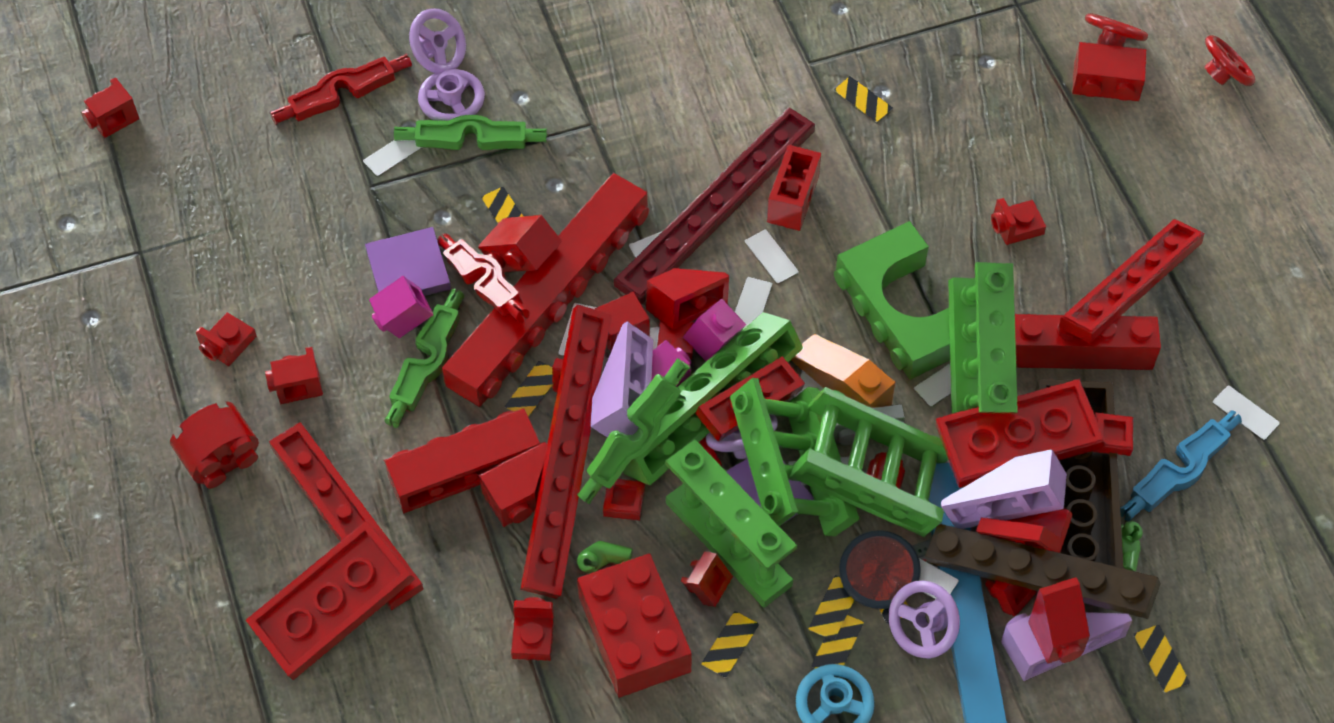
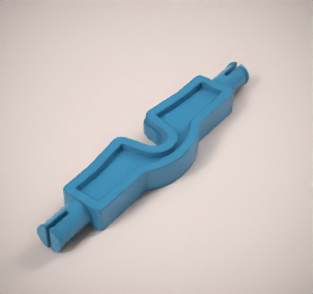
M1231 410L1219 422L1211 419L1197 432L1180 442L1175 453L1185 464L1186 468H1180L1167 459H1161L1149 474L1134 486L1131 493L1132 499L1120 508L1121 517L1125 516L1124 520L1131 521L1143 508L1151 512L1173 491H1181L1194 485L1201 478L1208 460L1228 443L1231 436L1230 431L1242 422L1241 416L1239 414L1235 416L1236 411Z

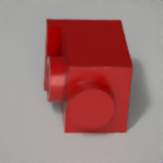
M116 77L110 80L111 86L84 100L86 109L81 112L88 127L91 130L97 128L104 138L140 119L133 98Z
M313 347L305 348L306 354L289 355L280 360L270 362L271 370L265 371L269 392L276 391L280 405L323 396Z

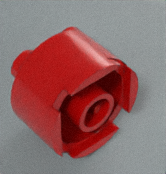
M226 402L227 407L219 408L217 403L198 410L180 424L183 432L176 439L173 434L170 438L171 447L196 483L205 484L208 489L222 484L226 480V473L236 467L245 469L254 464L258 459V455L255 452L259 444L258 438L232 402Z

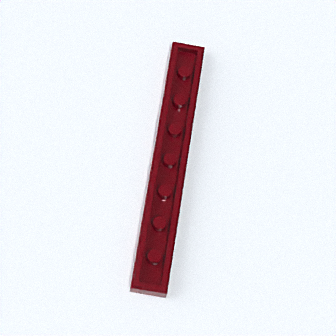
M788 107L614 279V287L626 295L634 292L640 304H642L646 300L647 280L678 268L780 167L788 144L800 147L815 132V123Z

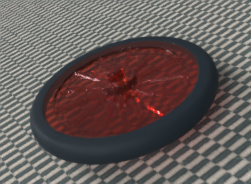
M876 530L861 534L848 544L841 556L839 573L843 587L855 601L870 608L886 609L890 608L893 597L903 586L919 581L921 567L916 551L906 539L893 532Z

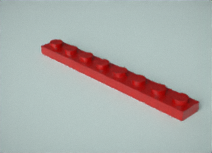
M578 304L572 310L520 588L523 591L555 599L560 597L562 593L579 499L577 494L581 488L591 432L592 398L601 377L612 314Z

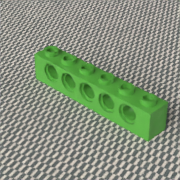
M762 312L678 386L681 390L680 395L660 421V429L655 441L646 452L630 461L623 471L624 475L648 485L654 483L669 469L665 465V461L694 439L699 442L710 432L695 414L700 405L783 356L789 362L803 349V346L791 321Z

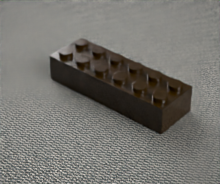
M1038 379L1035 391L1073 380ZM1081 381L1094 415L1095 413L1115 415L1113 382ZM1091 451L1059 460L1067 474L1063 509H1068L1072 513L1060 553L1124 569L1117 453L1109 452L1108 454Z

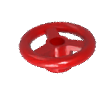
M1088 13L1085 16L1087 23L1103 29L1096 44L1124 47L1127 38L1137 41H1146L1148 39L1147 32L1134 26L1093 13Z
M1215 35L1207 36L1205 38V45L1214 57L1205 65V69L1210 76L1221 85H1224L1231 79V76L1245 86L1254 85L1256 81L1255 75L1241 56Z

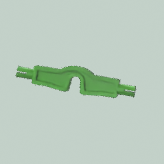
M462 115L449 121L418 120L416 121V127H394L395 141L415 140L417 147L459 150L463 146L465 136L469 133L476 134L477 146L481 150L524 149L526 142L547 143V128L528 129L525 122L492 121L479 115Z
M452 289L444 306L439 304L435 306L433 310L434 315L429 318L416 337V348L430 357L425 360L406 358L404 360L398 379L389 395L392 407L384 419L387 425L392 426L393 424L394 428H398L406 410H415L427 384L441 374L442 367L448 360L447 345L460 321L458 308L465 297L460 290L456 292V289Z
M677 358L664 377L660 374L655 375L643 393L627 409L628 419L638 426L637 432L633 435H628L620 431H612L609 434L598 455L586 470L590 479L577 494L580 499L591 504V501L602 486L611 488L630 461L639 457L650 448L658 435L661 419L681 393L677 384L688 369H690L688 364Z

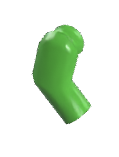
M1129 521L1125 525H1121L1124 569L1136 572L1141 549L1139 540L1143 535V531L1138 523Z
M597 541L578 555L577 564L581 571L593 573L609 563L619 564L631 560L633 548Z

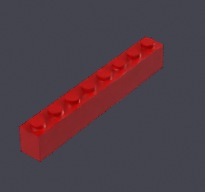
M613 173L558 235L562 242L538 270L526 271L513 286L523 300L522 305L529 310V318L526 320L523 317L525 322L520 323L510 313L502 316L494 308L442 367L445 386L479 408L488 398H493L500 390L502 381L507 375L519 369L525 354L531 347L535 348L541 343L549 326L553 322L557 323L561 320L566 312L567 305L574 297L579 298L584 293L592 276L603 271L610 255L616 249L620 250L625 245L629 233L636 225L641 226L649 214L647 191Z

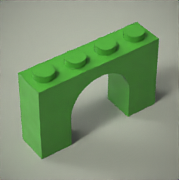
M909 221L838 254L834 277L840 289H846L851 296L857 313L860 316H865L869 321L876 340L886 345L895 367L898 370L903 369L911 380L950 361L949 308L927 317H912L895 310L883 295V290L890 283L926 265L929 246Z

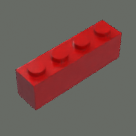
M1015 314L1016 368L1153 370L1161 349L1158 317L1120 316L1097 338L1088 343L1059 327L1060 319L1063 315Z
M523 408L517 411L504 412L497 416L496 419L482 424H471L461 432L450 436L436 437L426 445L415 449L401 450L392 457L385 459L384 462L389 481L401 510L405 514L481 485L479 475L534 448L540 442Z

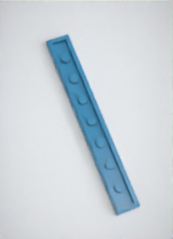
M939 463L935 467L929 501L942 508L941 502L943 499L963 488L958 487L950 463ZM944 512L940 524L954 527ZM936 527L931 531L932 537H933V534H934V532H935ZM971 527L964 528V530L971 531ZM937 566L938 569L959 580L950 594L957 605L960 616L959 633L951 650L964 723H1007L980 576Z

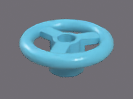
M829 664L812 670L803 678L797 689L796 709L803 723H823L831 714H839L843 711L859 715L853 723H869L874 712V695L869 683L859 672L844 665ZM834 676L846 678L854 683L862 695L863 702L853 700V691L850 684L846 680L835 678ZM822 679L823 685L820 692L821 706L811 714L807 703L808 694L811 687ZM836 695L839 696L842 699V701L839 703H834L829 699V697Z

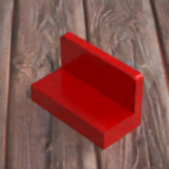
M1061 509L1005 521L981 517L976 532L1060 553L1072 513L1068 509Z

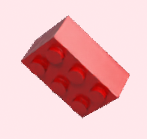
M650 553L577 578L581 605L618 698L692 672L691 650Z

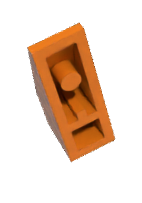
M813 334L802 344L803 349L791 359L793 363L823 388L827 387L831 390L840 391L845 396L871 408L892 405L896 383L869 359L823 337Z

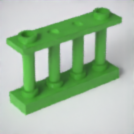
M977 262L975 263V278L953 277L948 280L952 414L979 407V413H1017L1013 263Z
M750 379L734 392L730 399L762 509L778 526L795 514L819 516L824 535L837 536L859 520L856 506L811 486L810 490L814 500L794 498L789 480H798L790 477L793 465L783 463L779 447L799 450L800 457L809 448L814 450L822 416L807 409L809 403L820 393L819 388L807 387L791 401L783 402L764 399L759 379ZM769 414L789 417L794 434L774 431ZM833 436L829 456L842 463Z
M824 387L809 403L807 409L822 416L814 450L809 448L793 464L790 477L925 537L942 522L944 514L942 508L929 501L936 464L948 461L941 438L929 435L855 401L840 391ZM836 423L855 431L848 465L829 456ZM870 438L888 446L881 480L862 471ZM902 454L921 461L914 495L896 486Z
M695 439L665 461V465L683 484L666 496V504L712 553H716L730 573L759 604L765 608L793 586V578L778 563L797 549V545Z

